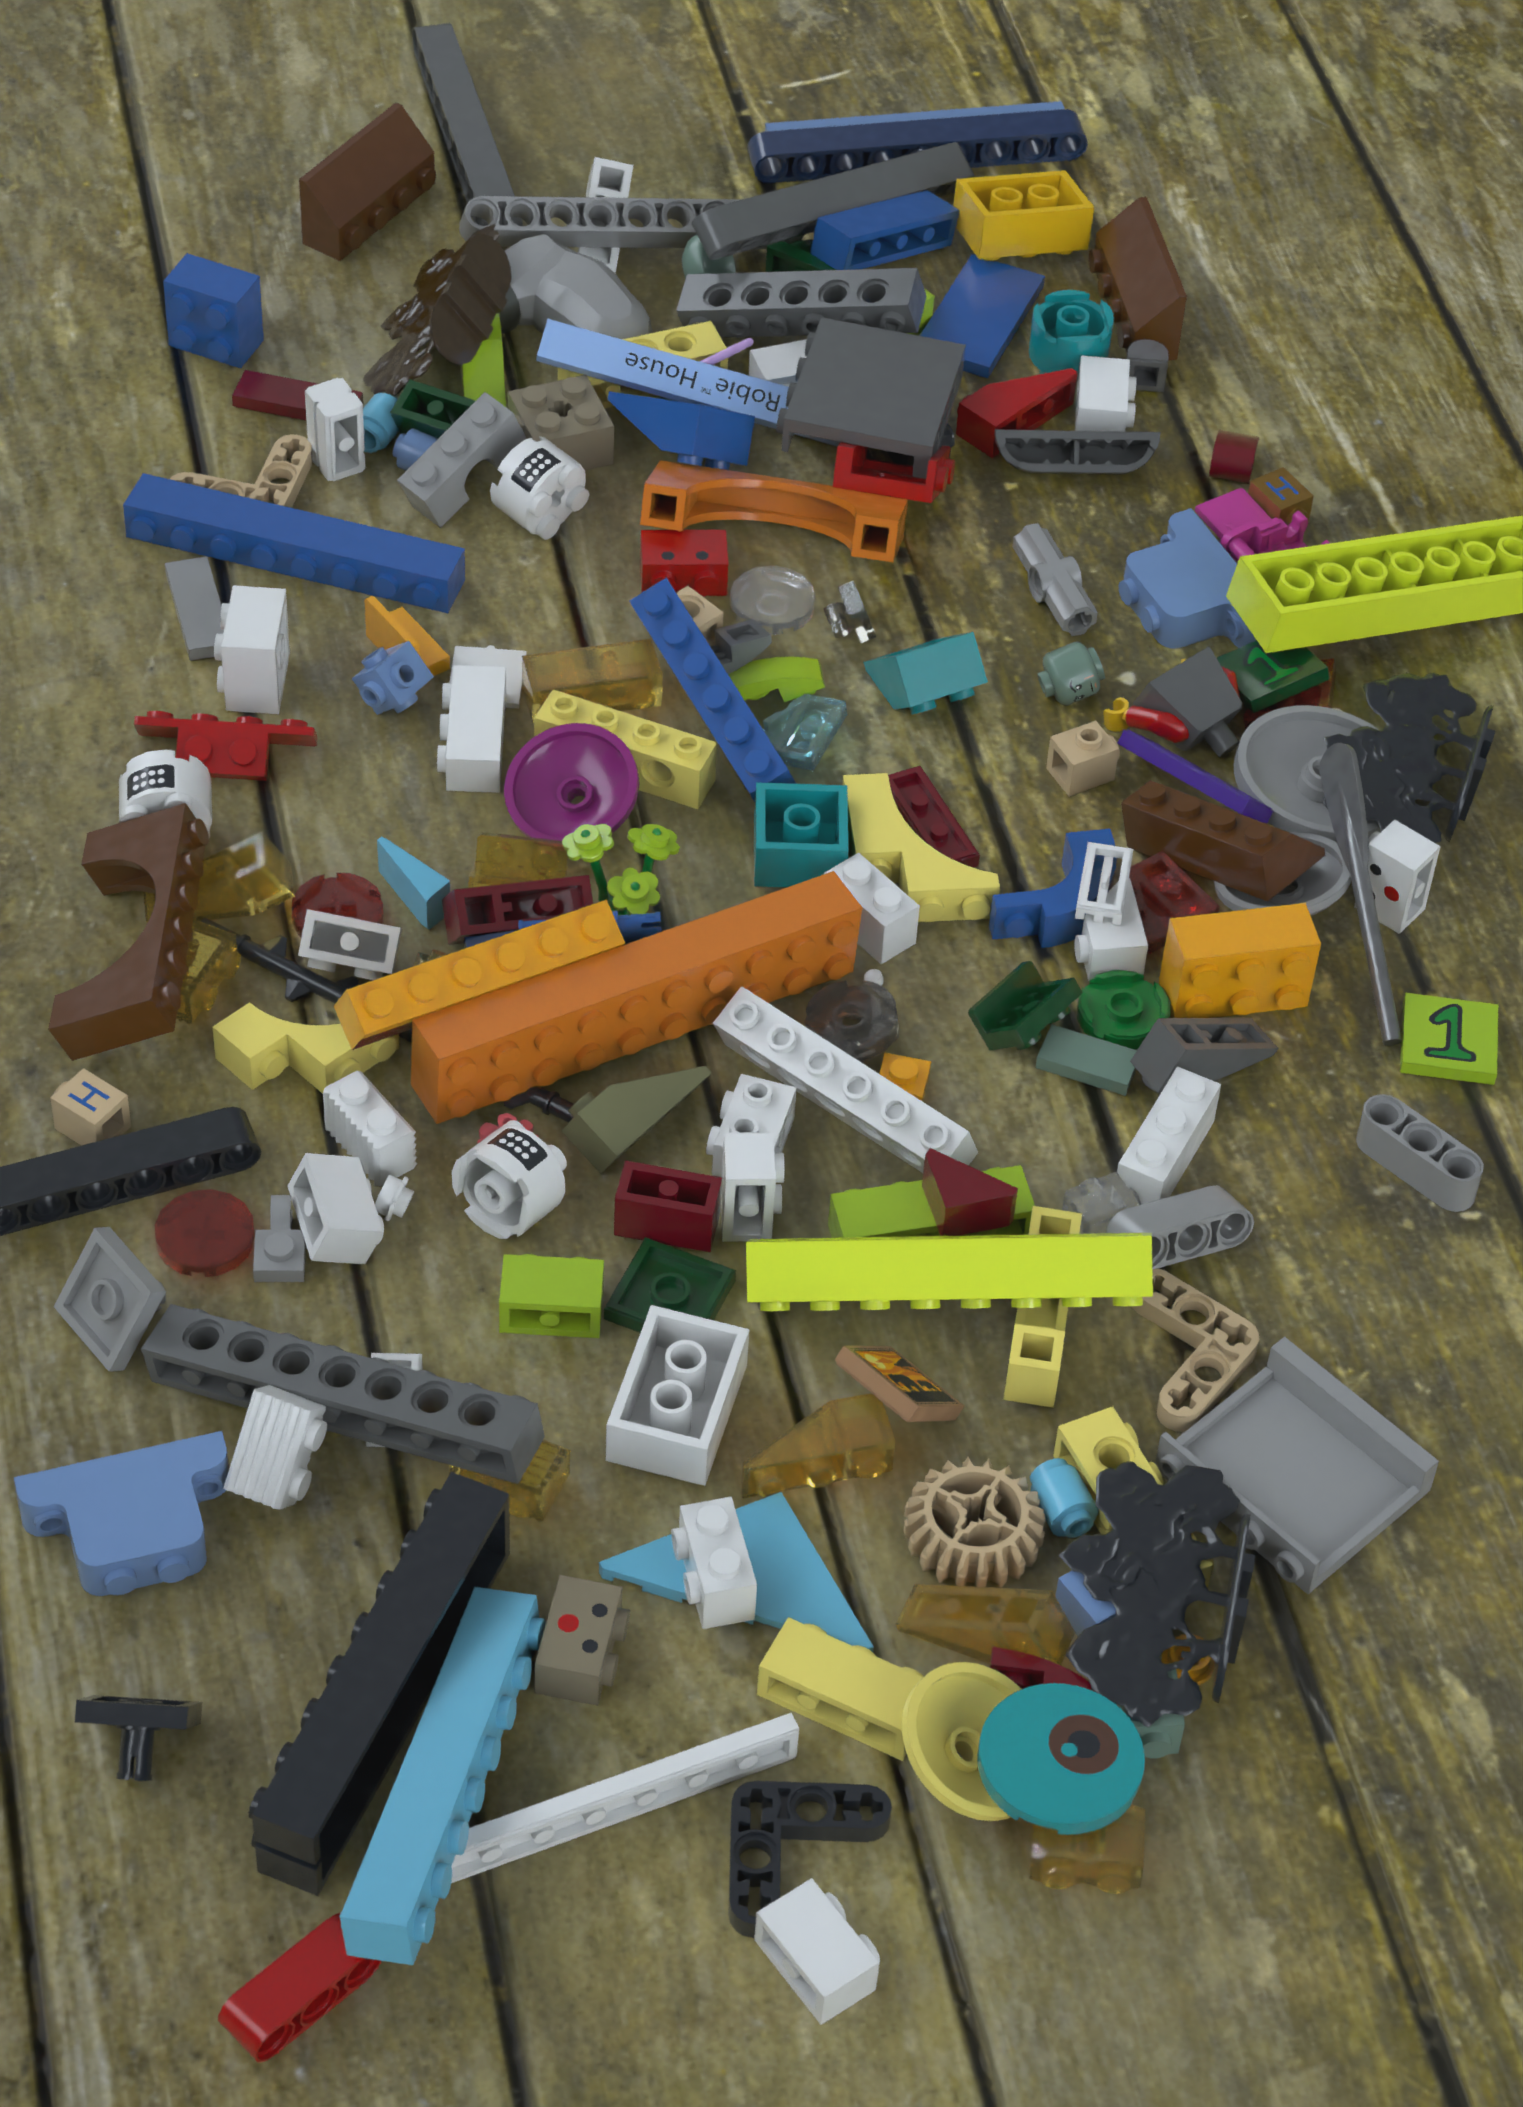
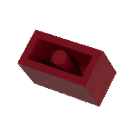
M625 1160L615 1195L614 1235L637 1240H644L646 1237L666 1245L711 1253L721 1212L722 1177Z

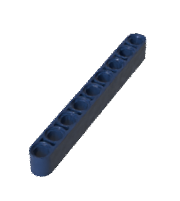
M1068 109L765 131L754 135L750 139L747 148L757 179L764 183L816 180L954 142L959 144L970 167L977 168L1073 160L1083 155L1087 149L1088 141L1076 112Z

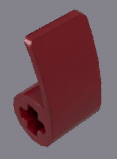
M1219 430L1214 444L1209 477L1250 484L1260 437Z

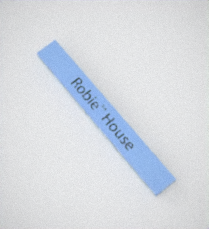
M547 319L537 353V362L679 402L700 404L755 416L754 423L774 429L777 427L780 409L788 408L786 407L788 386L551 319ZM795 433V435L838 446L841 443L839 441Z

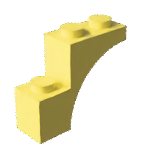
M250 1002L212 1027L215 1058L252 1090L268 1079L276 1078L286 1067L290 1066L323 1094L326 1086L355 1071L364 1073L378 1062H384L399 1049V1034L352 1050L341 1024L305 1025L293 1023L271 1016Z

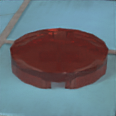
M336 873L337 877L326 879L324 874L313 877L301 885L292 898V924L298 936L302 938L307 909L383 924L384 904L378 888L367 879L351 873Z
M213 1189L190 1191L175 1197L161 1209L155 1222L157 1251L164 1263L180 1274L192 1276L191 1272L204 1273L205 1277L219 1276L236 1269L249 1257L254 1240L253 1216L245 1203L230 1193Z

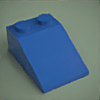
M609 391L607 400L660 450L677 453V462L702 466L703 459H706L704 467L729 470L730 463L747 466L755 416L700 404Z

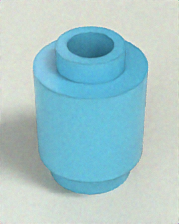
M377 393L363 408L365 452L374 453L384 449L398 433L399 430L390 413L398 400L396 397L386 393Z
M1061 1458L1045 1461L1036 1467L1030 1475V1482L1032 1484L1030 1491L1038 1492L1039 1508L1044 1509L1045 1520L1052 1533L1056 1536L1074 1538L1089 1531L1093 1526V1521L1096 1519L1099 1509L1095 1506V1501L1077 1469L1072 1465H1068L1066 1460Z

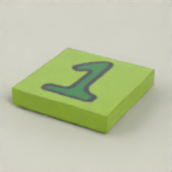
M1405 993L1402 1007L1400 1073L1494 1085L1497 1077L1499 1004Z

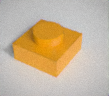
M885 1052L879 1074L923 1102L930 1075L931 1061Z

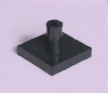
M92 1695L76 1700L75 1723L116 1725V1728L121 1729L119 1766L116 1779L130 1780V1778H134L136 1757L134 1780L151 1781L154 1732L160 1730V1728L189 1729L201 1724L202 1702Z

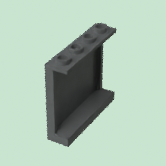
M821 317L816 333L809 332L805 346L806 358H799L795 376L797 383L791 382L786 398V407L788 408H781L778 415L776 432L783 434L782 451L788 452L793 436L797 433L914 456L912 477L926 479L928 462L939 450L962 380L966 345Z

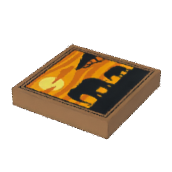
M843 1346L835 1358L836 1364L906 1422L954 1421L964 1408L962 1403L891 1346Z

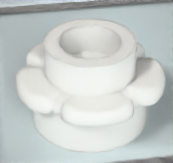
M389 1174L378 1195L375 1206L377 1212L385 1216L386 1221H390L393 1214L402 1218L410 1203L414 1191L406 1188L409 1181L406 1176L401 1180Z

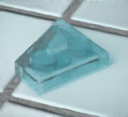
M805 693L791 702L785 710L776 712L763 720V730L786 766L814 771L848 715L846 701Z

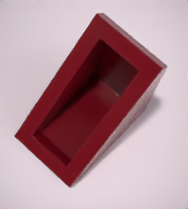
M929 1148L925 1154L922 1188L941 1236H960L1010 1226L1014 1220L1018 1188Z

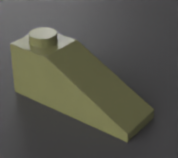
M706 1066L609 1085L597 1097H594L589 1091L568 1110L573 1119L564 1127L562 1132L601 1174L693 1093L712 1072Z

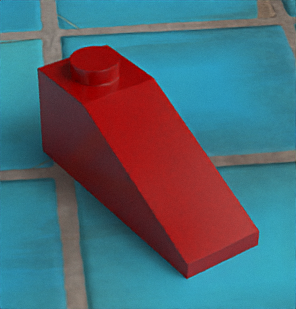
M1070 368L985 385L973 394L965 396L959 402L956 435L993 458L1000 453L995 442V430H1035L1074 404L1078 372Z

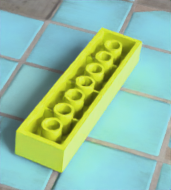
M1523 516L1240 556L1226 597L1265 653L1523 613Z

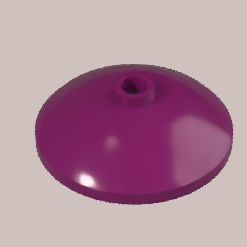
M585 723L559 725L533 737L515 755L505 778V803L513 822L525 836L542 846L564 849L562 845L563 838L568 834L574 833L581 825L589 824L596 826L607 824L611 827L612 833L615 832L628 818L636 803L639 791V774L630 750L612 732L602 727ZM578 796L585 797L582 802L572 804L574 798Z

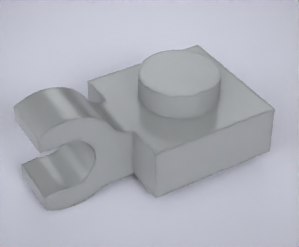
M271 1195L270 1230H255L254 1282H304L306 1243L301 1230H292L293 1211L291 1210V1195Z

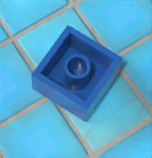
M186 253L163 280L169 346L242 368L264 341L260 276Z

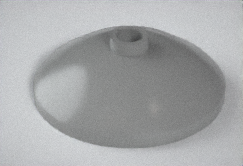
M1289 832L1325 848V856L1268 902L1214 881V885L1219 899L1233 911L1306 903L1310 916L1330 907L1347 891L1351 884V876L1337 842L1313 833Z

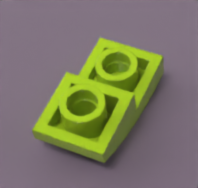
M773 657L750 661L740 669L728 674L744 700L763 698L770 691L778 688L783 701L787 702L795 698L804 699L810 697L817 690L825 688L819 660L814 658Z

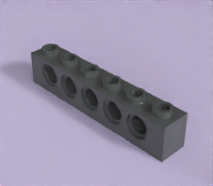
M918 268L687 274L677 307V314L683 327L712 321L720 337L808 335L809 332L816 333L821 317L902 333H918L927 295Z

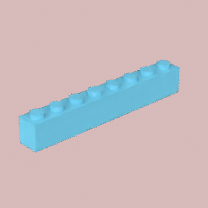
M479 1587L474 1588L340 1915L347 1955L414 1965L421 1944L428 1943L431 1940L435 1926L434 1910L439 1898L445 1899L449 1893L452 1881L451 1866L455 1856L462 1855L466 1849L469 1835L468 1822L472 1812L478 1813L481 1810L485 1795V1778L489 1770L495 1771L498 1766L502 1734L504 1729L511 1730L513 1727L517 1708L516 1698L519 1690H526L530 1682L532 1672L531 1659L535 1650L539 1651L546 1626V1620L539 1617L537 1595Z

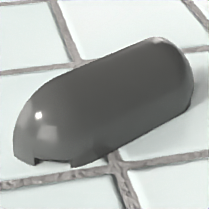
M995 430L994 436L1002 457L1011 466L1023 472L1048 474H1126L1141 468L1151 459L1158 447L1161 432Z

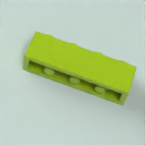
M1022 1166L994 1167L982 1171L1018 1188L1014 1220L1008 1227L965 1235L1029 1234L1032 1208L1035 1204ZM922 1180L912 1182L901 1181L886 1186L849 1189L844 1192L830 1194L828 1227L832 1238L941 1236L922 1188Z

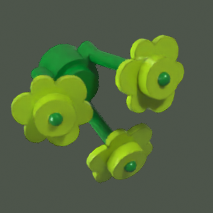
M585 824L578 827L574 833L568 834L563 838L562 845L567 851V856L570 860L576 861L582 858L583 861L590 862L598 887V901L601 902L607 899L611 911H617L618 915L646 914L649 911V906H655L659 903L660 894L656 891L658 879L652 873L654 861L666 860L669 854H678L680 849L679 844L676 843L677 835L663 826L645 824L642 829L632 828L628 831L627 838L631 843H634L633 850L640 854H646L641 873L639 874L634 868H627L623 871L622 876L612 877L607 884L599 859L603 856L604 851L610 850L614 846V841L611 837V827L607 824L596 826Z

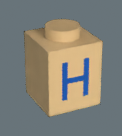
M84 1068L72 1079L60 1084L53 1096L50 1097L55 1129L81 1146L123 1135L131 1127L128 1095Z

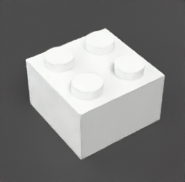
M233 585L230 602L222 603L220 626L224 633H217L215 637L214 657L215 660L222 661V666H219L217 673V691L225 693L226 711L279 714L290 656L286 589Z

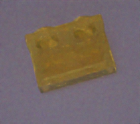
M481 832L477 837L476 861L469 874L468 888L567 877V851L563 848L562 841Z

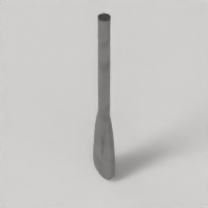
M1336 743L1331 745L1322 756L1320 776L1334 834L1351 876L1383 1045L1392 1046L1401 1043L1402 1039L1368 871V832L1356 752L1350 745Z

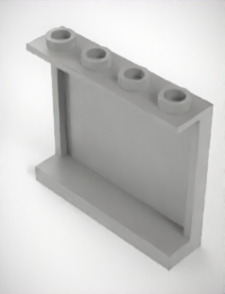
M1283 1337L1271 1347L1267 1366L1177 1439L1164 1432L1160 1436L1155 1461L1156 1466L1167 1481L1186 1465L1220 1470L1224 1475L1223 1483L1232 1488L1234 1494L1240 1500L1237 1510L1221 1520V1522L1237 1536L1241 1518L1246 1514H1250L1246 1547L1256 1550L1275 1567L1283 1579L1295 1583L1307 1594L1312 1592L1431 1490L1439 1463L1429 1452L1286 1337Z

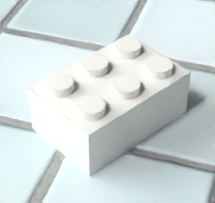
M651 1305L606 1425V1461L705 1486L747 1367L749 1329Z

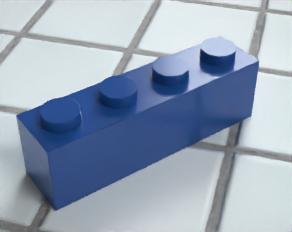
M924 190L818 217L814 229L810 254L835 270H857L952 245L960 210L930 191Z

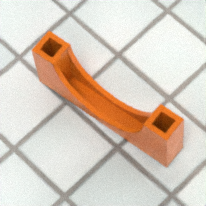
M660 460L644 483L640 525L682 531L690 525L714 520H752L779 523L830 536L845 544L850 549L851 556L894 562L904 537L908 499L834 488L832 485Z

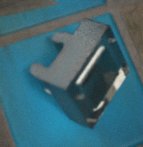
M854 580L839 586L838 589L844 603H831L823 609L835 638L847 636L853 629H855L860 643L876 638V633Z

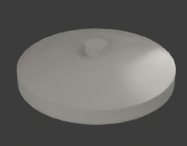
M1290 706L1268 712L1252 722L1241 737L1234 759V775L1237 786L1242 792L1272 808L1273 814L1268 823L1287 832L1313 833L1337 842L1328 809L1323 804L1324 790L1320 776V762L1327 750L1323 737L1336 734L1348 736L1352 730L1363 726L1377 728L1354 715L1327 707ZM1374 819L1367 821L1368 838L1375 831L1381 833L1379 824Z

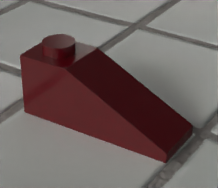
M589 875L454 889L442 899L448 945L464 943V937L519 930L518 920H549L594 904Z

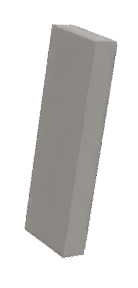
M208 557L165 563L166 577L189 660L214 657L216 634H223L224 630H221L220 626L221 602Z

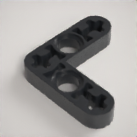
M750 1781L739 1786L733 1794L730 1818L728 1915L730 1924L735 1931L743 1936L755 1938L756 1916H750L747 1907L749 1887H760V1909L780 1898L781 1839L841 1842L876 1841L888 1831L891 1819V1800L885 1791L876 1786L866 1784ZM812 1801L822 1805L827 1814L819 1821L810 1822L800 1818L796 1813V1808L804 1802ZM752 1802L761 1803V1830H750V1803ZM837 1804H843L842 1821H835ZM860 1807H871L872 1820H862ZM758 1848L765 1851L771 1861L763 1868L752 1869L745 1866L739 1856L747 1849Z

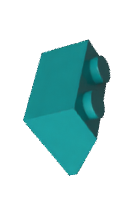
M974 632L938 638L863 662L866 672L894 710L910 708L911 714L936 708L935 699L947 695L950 702L974 696L973 687L988 683Z

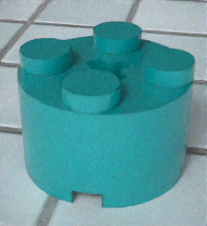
M1060 290L1046 295L1045 302L1039 306L1038 303L1035 305L1030 333L1029 357L1032 363L1040 369V374L1072 368L1078 372V379L1081 355L1109 358L1114 315L1107 303L1101 300L1099 305L1089 300L1090 294L1083 291Z

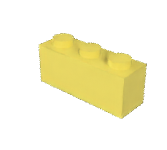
M788 1617L759 1665L757 1695L903 1761L907 1754L902 1737L903 1709L911 1690L924 1676L912 1668L899 1667L876 1657L872 1651L863 1646H852L829 1636L816 1625L803 1624Z

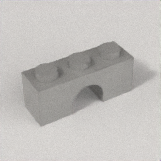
M484 392L397 481L412 507L441 528L469 500L465 491V481L470 470L484 459L498 469L509 452L527 438L514 413Z

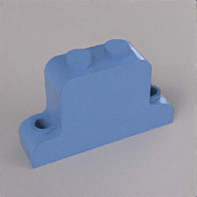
M1192 508L1175 513L1170 517L1167 534L1161 536L1160 544L1133 552L1127 557L1124 580L1119 583L1120 597L1124 604L1129 605L1139 617L1143 628L1150 632L1162 646L1177 649L1220 635L1228 637L1238 648L1256 641V638L1226 597L1237 563Z
M222 1431L13 1478L24 1529L28 1533L39 1537L56 1534L67 1535L71 1541L83 1589L95 1596L123 1595L144 1586L162 1582L175 1583L203 1569L207 1561L204 1526L198 1503L219 1497L226 1491L224 1484L229 1472L224 1436Z

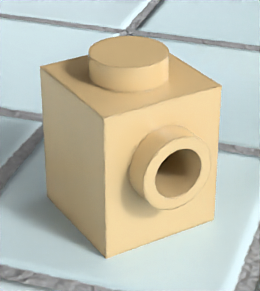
M1093 721L1050 737L1046 769L1070 797L1115 779L1117 760L1120 757L1119 746L1113 736L1108 735L1097 721Z

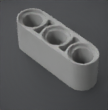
M1385 1094L1374 1095L1367 1099L1363 1107L1356 1137L1358 1147L1370 1158L1438 1206L1454 1212L1465 1211L1470 1208L1475 1202L1483 1173L1484 1164L1481 1158L1474 1151L1399 1099Z
M1216 1185L1124 1209L1111 1219L1106 1233H1152L1153 1269L1233 1248L1241 1244L1252 1232L1254 1218L1223 1187Z

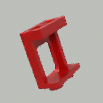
M841 442L837 446L832 487L932 503L941 492H945L947 484L951 485L955 470V460L949 459L950 447L942 445L930 458L926 479L912 477V465L866 458L867 447Z

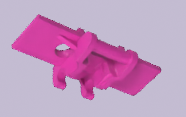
M1243 488L1236 489L1195 507V512L1221 539L1220 544L1229 554L1231 553L1230 556L1235 562L1239 560L1240 556L1308 547L1303 542L1308 519L1301 511L1293 514L1292 522L1287 526L1281 518L1275 517L1271 519ZM1326 540L1321 545L1330 544V542Z

